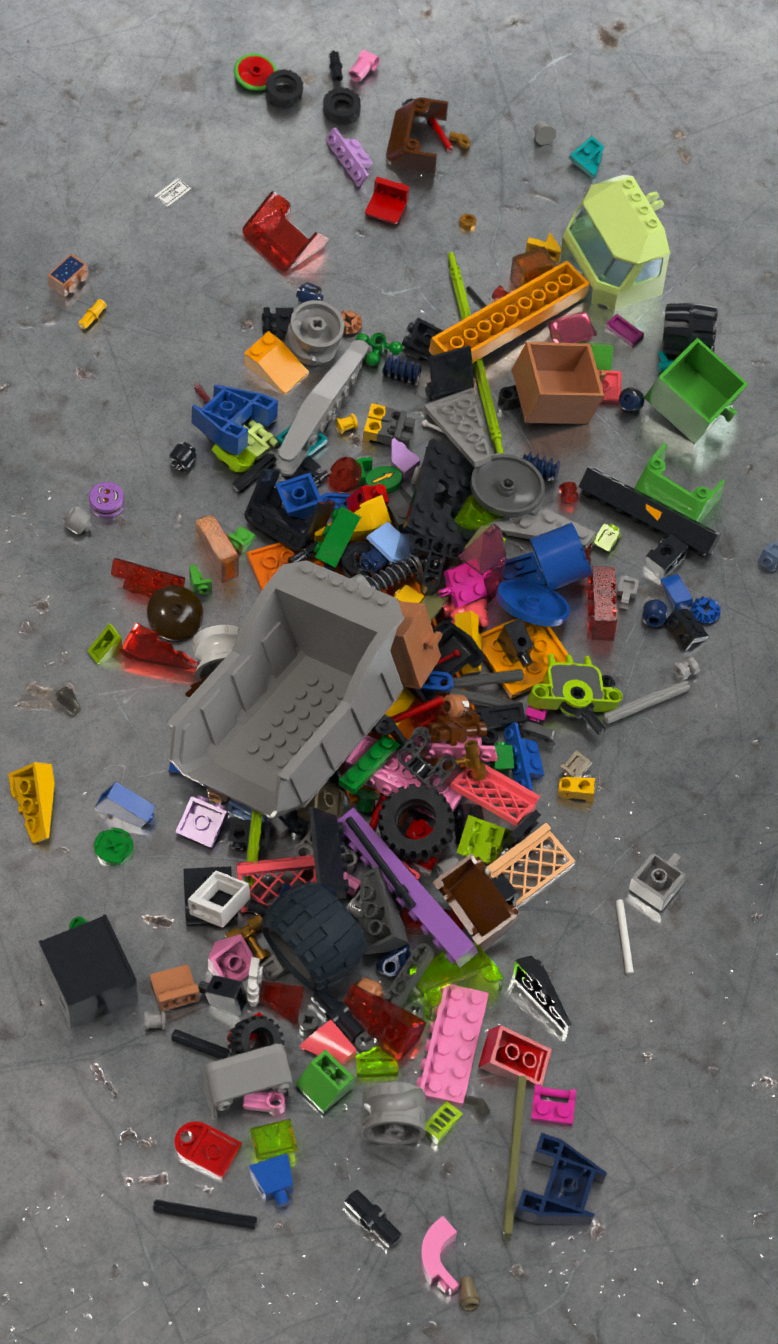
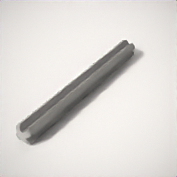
M686 680L608 711L603 714V719L606 724L612 723L687 692L690 685Z

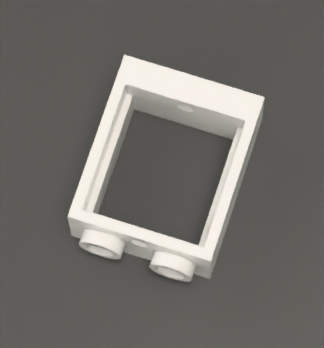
M215 871L188 899L190 914L223 928L250 900L249 884ZM218 890L233 895L224 907L209 902Z

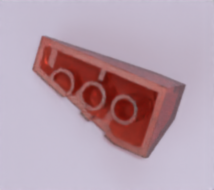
M136 623L131 629L119 651L130 660L134 659L136 661L195 672L199 665L198 661L183 651H175L172 646L173 644L168 641L163 642L159 640L157 633L139 623Z
M351 984L344 1003L354 1016L367 1027V1032L370 1036H374L379 1042L378 1046L382 1051L397 1061H401L416 1045L427 1024L413 1013L355 984Z

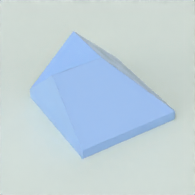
M386 522L366 537L390 562L398 563L400 560L404 561L406 557L411 555L409 534H401L389 522Z

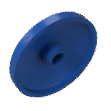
M523 579L505 580L499 584L496 592V599L503 609L511 615L535 625H562L567 621L570 613L569 604L560 594L554 590L549 591L548 587L533 581Z

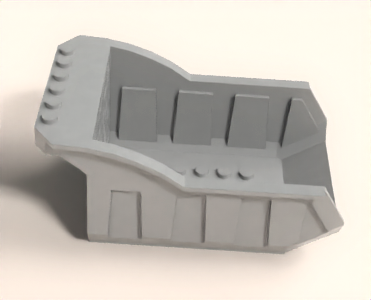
M307 560L283 564L268 581L254 602L238 633L232 651L167 722L169 726L173 727L170 761L185 777L272 819L305 807L394 704L404 689L390 652L398 626L404 620L398 599Z

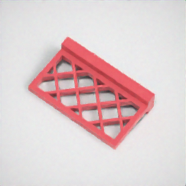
M484 764L487 772L485 779L475 781L471 769H465L450 784L449 788L514 826H517L528 814L534 812L540 798L538 794ZM458 784H466V787H462ZM472 785H478L479 788H472ZM488 794L495 795L496 798H489ZM505 804H512L513 808L506 807ZM509 813L516 814L517 818L511 816Z
M314 855L236 863L237 879L242 880V876L253 877L256 881L249 888L250 894L259 903L261 902L267 906L271 904H266L262 899L269 891L276 897L278 896L271 888L278 880L281 883L284 882L280 878L284 872L290 871L295 875L289 884L293 885L298 878L307 883L300 875L306 869H313L314 876L309 882L314 881V883H317ZM270 873L276 879L268 887L260 879L265 874ZM258 882L266 888V891L260 898L251 892ZM243 906L240 909L241 912H249L247 911L248 907Z

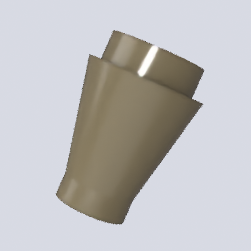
M463 1277L460 1279L459 1304L465 1311L475 1310L479 1307L481 1299L474 1286L473 1279L471 1277Z

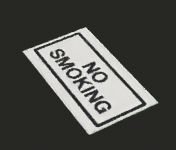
M177 178L157 193L155 197L168 207L191 188Z

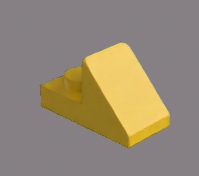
M549 232L546 242L529 237L525 253L559 263L561 248L551 232Z

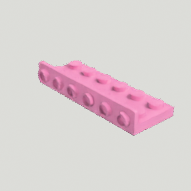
M366 735L346 760L343 774L373 747L378 740ZM397 752L364 785L381 792L385 796H389L391 792L397 793L399 791L398 788L404 786V789L409 788V784H415L416 787H420L421 784L425 783L419 781L398 761ZM408 755L405 758V762H409L412 757ZM437 778L433 785L437 786L441 779ZM458 784L462 787H466V784ZM448 786L441 793L446 797L447 802L450 803L453 812L463 795ZM413 808L418 812L435 819L433 814L429 810L424 808Z
M445 979V984H440L438 996L441 997L440 1003L436 1002L434 1015H437L436 1021H431L429 1033H433L431 1040L427 1039L425 1051L428 1052L427 1058L422 1059L420 1070H424L422 1077L418 1076L416 1086L425 1091V1098L444 1103L447 1101L450 1104L463 1107L489 993L449 984L450 979Z

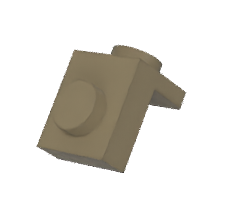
M576 750L565 764L561 763L559 766L563 769L561 773L566 777H582L592 765V762Z

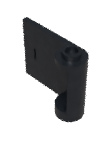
M470 345L429 356L431 382H428L427 387H425L428 398L430 397L432 400L474 388Z
M231 866L183 869L186 924L210 923L190 914L188 899L215 871L232 877ZM218 890L209 902L224 907L233 895ZM238 912L229 922H234V918H238Z

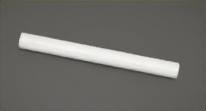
M620 899L615 902L625 972L629 976L633 975L634 971L624 902Z

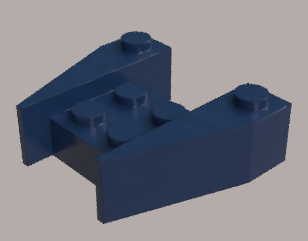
M541 1132L532 1160L552 1167L543 1196L523 1189L514 1217L534 1224L590 1225L595 1213L584 1210L593 1181L603 1184L607 1172L562 1139Z

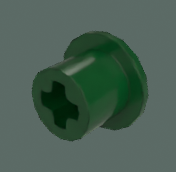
M359 789L355 793L358 796L356 809L366 813L373 812L375 800H379L380 795L371 790Z

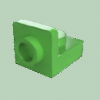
M241 526L233 534L229 533L227 535V545L229 548L241 554L255 540V534Z
M197 564L190 565L189 578L193 593L206 594L211 592L212 580H203L202 572H198Z

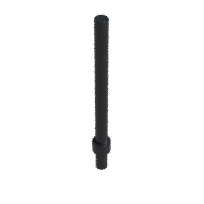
M348 817L345 822L395 888L397 896L404 900L409 909L414 908L416 903L409 895L407 887L400 883L352 817Z

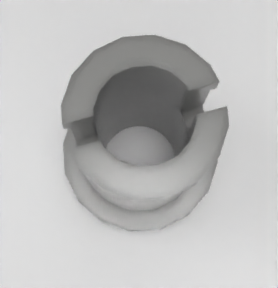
M270 817L265 818V821L271 823V828L280 838L288 833L289 828L278 817L274 819Z

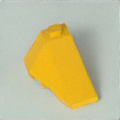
M382 495L359 505L361 508L354 512L360 515L361 518L349 542L365 541L369 534L386 522L391 524ZM325 527L314 533V542H322L324 538L322 533Z

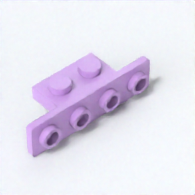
M332 128L326 137V142L357 187H361L368 177L365 168H371L373 162L361 147L359 141L344 139L337 128Z

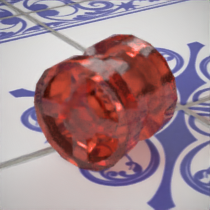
M565 482L559 486V492L562 494L560 496L562 503L572 504L579 500V494L576 492V483Z

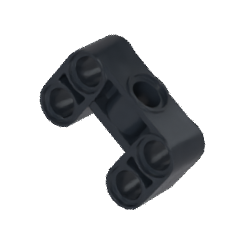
M415 733L398 752V761L429 788L437 789L438 793L444 792L460 773V764L451 756H445L435 766L431 765L424 758L430 752L432 742L423 733ZM420 740H425L423 746H417ZM408 755H412L411 760L409 762H405V758ZM453 763L452 769L446 771L447 765ZM437 778H440V783L437 786H434V781Z

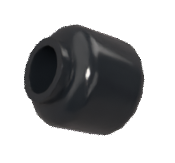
M186 442L183 444L178 443L169 455L172 461L171 465L177 470H181V468L189 469L197 457L196 449Z

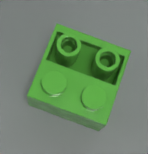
M325 1049L310 1062L295 1083V1086L324 1114L354 1087V1077Z

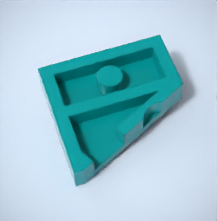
M590 136L570 154L568 159L590 178L594 179L604 145L593 136Z

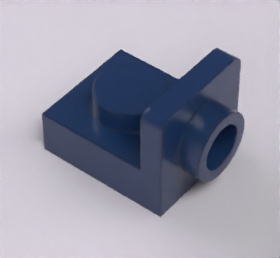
M375 547L367 554L363 552L360 555L359 564L364 571H368L373 575L385 566L389 560Z

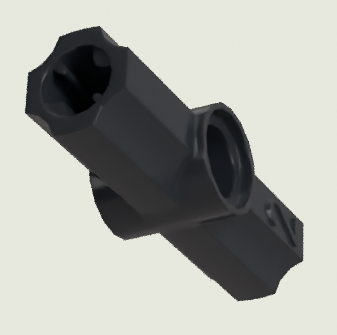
M326 987L320 991H315L311 1000L322 1010L327 1021L332 1020L351 1042L355 1041L357 1036L363 1033L365 1029L352 1016L348 1006L344 1002L338 1001Z
M358 1189L347 1197L344 1203L359 1218L361 1225L368 1232H373L388 1248L398 1241L402 1233L387 1219L385 1212L378 1205H373Z

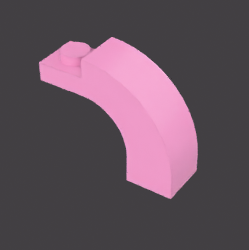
M442 1216L429 1228L424 1237L421 1250V1268L430 1286L438 1281L439 1288L444 1293L447 1292L452 1296L458 1291L459 1284L443 1267L440 1254L447 1245L456 1239L457 1231Z

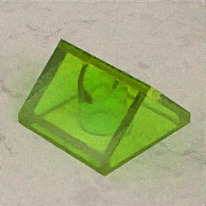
M291 1119L249 1128L248 1136L257 1161L298 1151Z

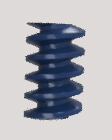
M391 354L385 360L382 374L384 375L388 371V376L391 377L394 374L396 379L401 376L402 381H405L408 377L409 383H412L415 379V384L417 385L422 371L421 362L414 366V360L407 364V358L401 362L400 356L394 360V354Z
M532 451L528 455L524 453L523 459L533 464L539 470L543 479L547 475L548 482L553 478L555 482L560 468L559 460L556 464H553V458L546 462V456L539 460L538 453L534 458L532 457Z

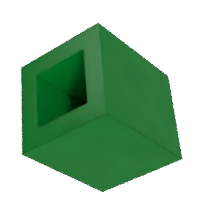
M506 742L494 743L498 758L497 761H489L490 767L496 771H510L514 769L512 745H506Z

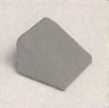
M273 954L260 965L263 966V974L268 982H272L290 972L276 954Z

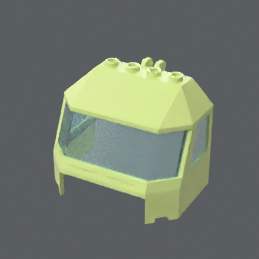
M621 175L591 185L588 193L569 221L563 234L561 251L565 250L567 246L569 247L593 289L591 303L606 305L608 309L614 311L662 295L670 256L665 229L654 212L663 208L664 203L662 200L657 201L660 196L656 191L644 196L633 176Z

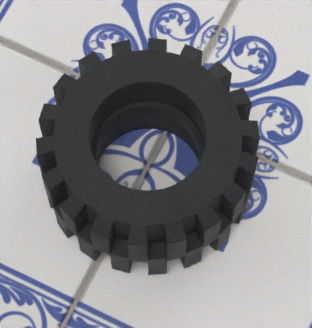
M259 1015L237 1022L235 1027L230 1030L232 1035L228 1036L227 1041H230L227 1047L232 1051L230 1056L253 1051L249 1044L251 1032H255L260 1036L263 1043L262 1048L274 1044L284 1045V1040H281V1037L284 1036L283 1032L278 1030L280 1026L278 1024L274 1025L273 1019L267 1020V1016L259 1017Z

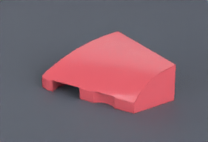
M332 1020L321 1026L300 1045L302 1051L305 1052L307 1050L317 1056L326 1049L342 1066L356 1056V1049Z

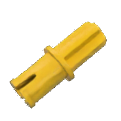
M98 299L91 308L86 310V314L78 322L81 329H87L94 320L99 318L98 315L107 306L103 300Z

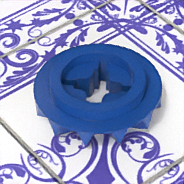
M702 596L699 599L696 598L692 603L691 612L697 621L708 624L715 622L720 617L721 606L718 605V601L712 600L711 596L709 598ZM708 605L709 610H707V612L703 614L705 606Z

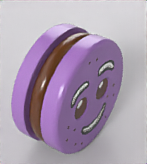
M102 482L95 485L89 493L91 511L101 518L117 516L124 507L122 489L112 482Z

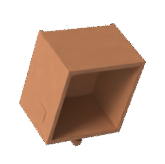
M526 342L511 370L525 423L589 424L604 397L601 384L606 377V371L601 370L598 372L590 344Z
M398 601L404 620L398 626L390 652L403 687L421 689L441 657L438 643L442 638V633L437 631L434 633L425 604Z

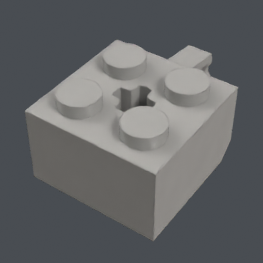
M652 853L631 878L629 889L662 911L684 884L686 874L677 867L681 856L674 853L667 861Z

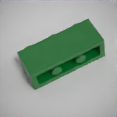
M341 505L339 509H334L330 517L333 519L330 526L326 525L322 535L324 538L322 542L318 541L313 550L316 553L315 558L333 567H336L361 518L360 515Z

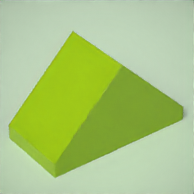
M108 624L87 651L97 664H101L123 651L122 637L112 624Z

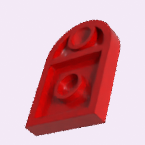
M199 1121L189 1122L181 1126L174 1140L176 1153L182 1160L220 1180L224 1178L242 1147V1142ZM187 1133L192 1136V1139L189 1142H183L180 1137Z

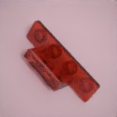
M119 558L113 559L111 575L125 579L123 589L131 593H139L151 598L156 591L170 585L184 587L185 577Z

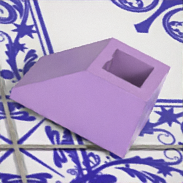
M393 438L391 443V467L400 470L402 482H405L413 476L416 466H420V459L415 453L409 451L404 443Z

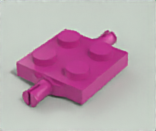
M472 559L444 571L446 588L438 590L439 597L443 598L449 595L453 601L454 608H457L488 595L484 579L492 576L491 570L487 569L481 572L477 559Z

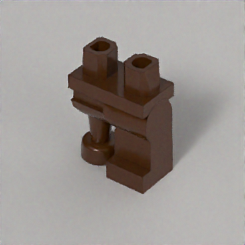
M467 710L465 711V716L456 718L437 716V722L429 723V734L436 736L438 742H447L449 745L455 746L457 742L464 743L467 736L476 734L477 737H485L487 735V727L484 721L479 722V715L476 712Z

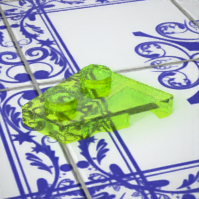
M396 1038L390 1039L388 1044L381 1047L377 1045L368 1052L356 1055L357 1078L398 1076Z

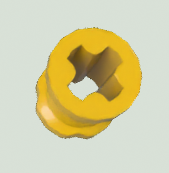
M351 413L348 417L336 418L335 420L340 434L353 428L358 429V422L354 413Z

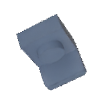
M774 541L763 549L757 562L758 565L770 572H774L778 564V544Z

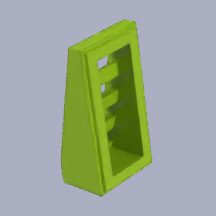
M446 1101L426 1122L425 1136L438 1145L463 1113ZM445 1110H450L452 1113L455 1114V1116H450L448 1113L445 1112ZM443 1115V1116H445L447 1119H449L450 1121H449V1122H446V1121H445L444 1119H442L440 1116ZM438 1120L440 1123L444 1125V1127H441L439 1124L436 1123V1121ZM434 1126V1127L437 1128L440 1132L437 1133V1132H436L435 1130H433L431 1127Z

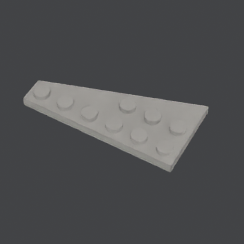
M473 388L424 405L425 412L475 468L491 462V454L486 442Z
M540 505L531 513L519 517L500 516L483 508L476 528L478 530L483 525L489 527L493 532H504L508 536L530 539L572 522L583 549L586 550L595 538L594 531Z

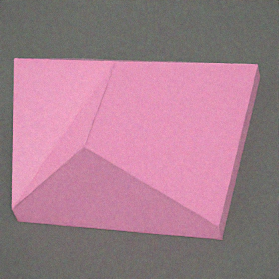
M241 934L215 941L208 957V970L213 976L216 975L242 981L249 976L251 958L254 956Z

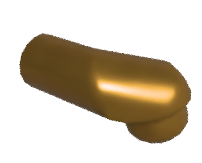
M450 131L449 140L457 141L461 148L467 149L470 147L471 141L466 134Z

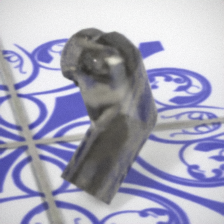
M465 1095L463 1105L473 1107L481 1118L489 1116L490 1109L483 1098Z

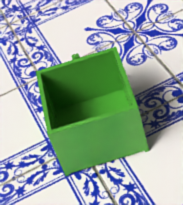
M696 338L656 379L644 396V399L695 444L721 416H724L728 423L732 420L738 411L735 408L732 409L731 406L748 386V383L702 341Z

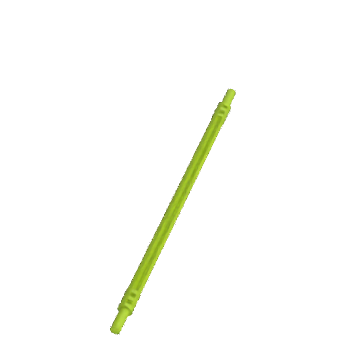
M450 252L447 254L450 264L449 271L461 319L464 320L471 316V311L460 267L457 265L455 254ZM480 358L473 362L474 372L492 443L495 445L496 453L504 454L501 443L503 439L483 359Z

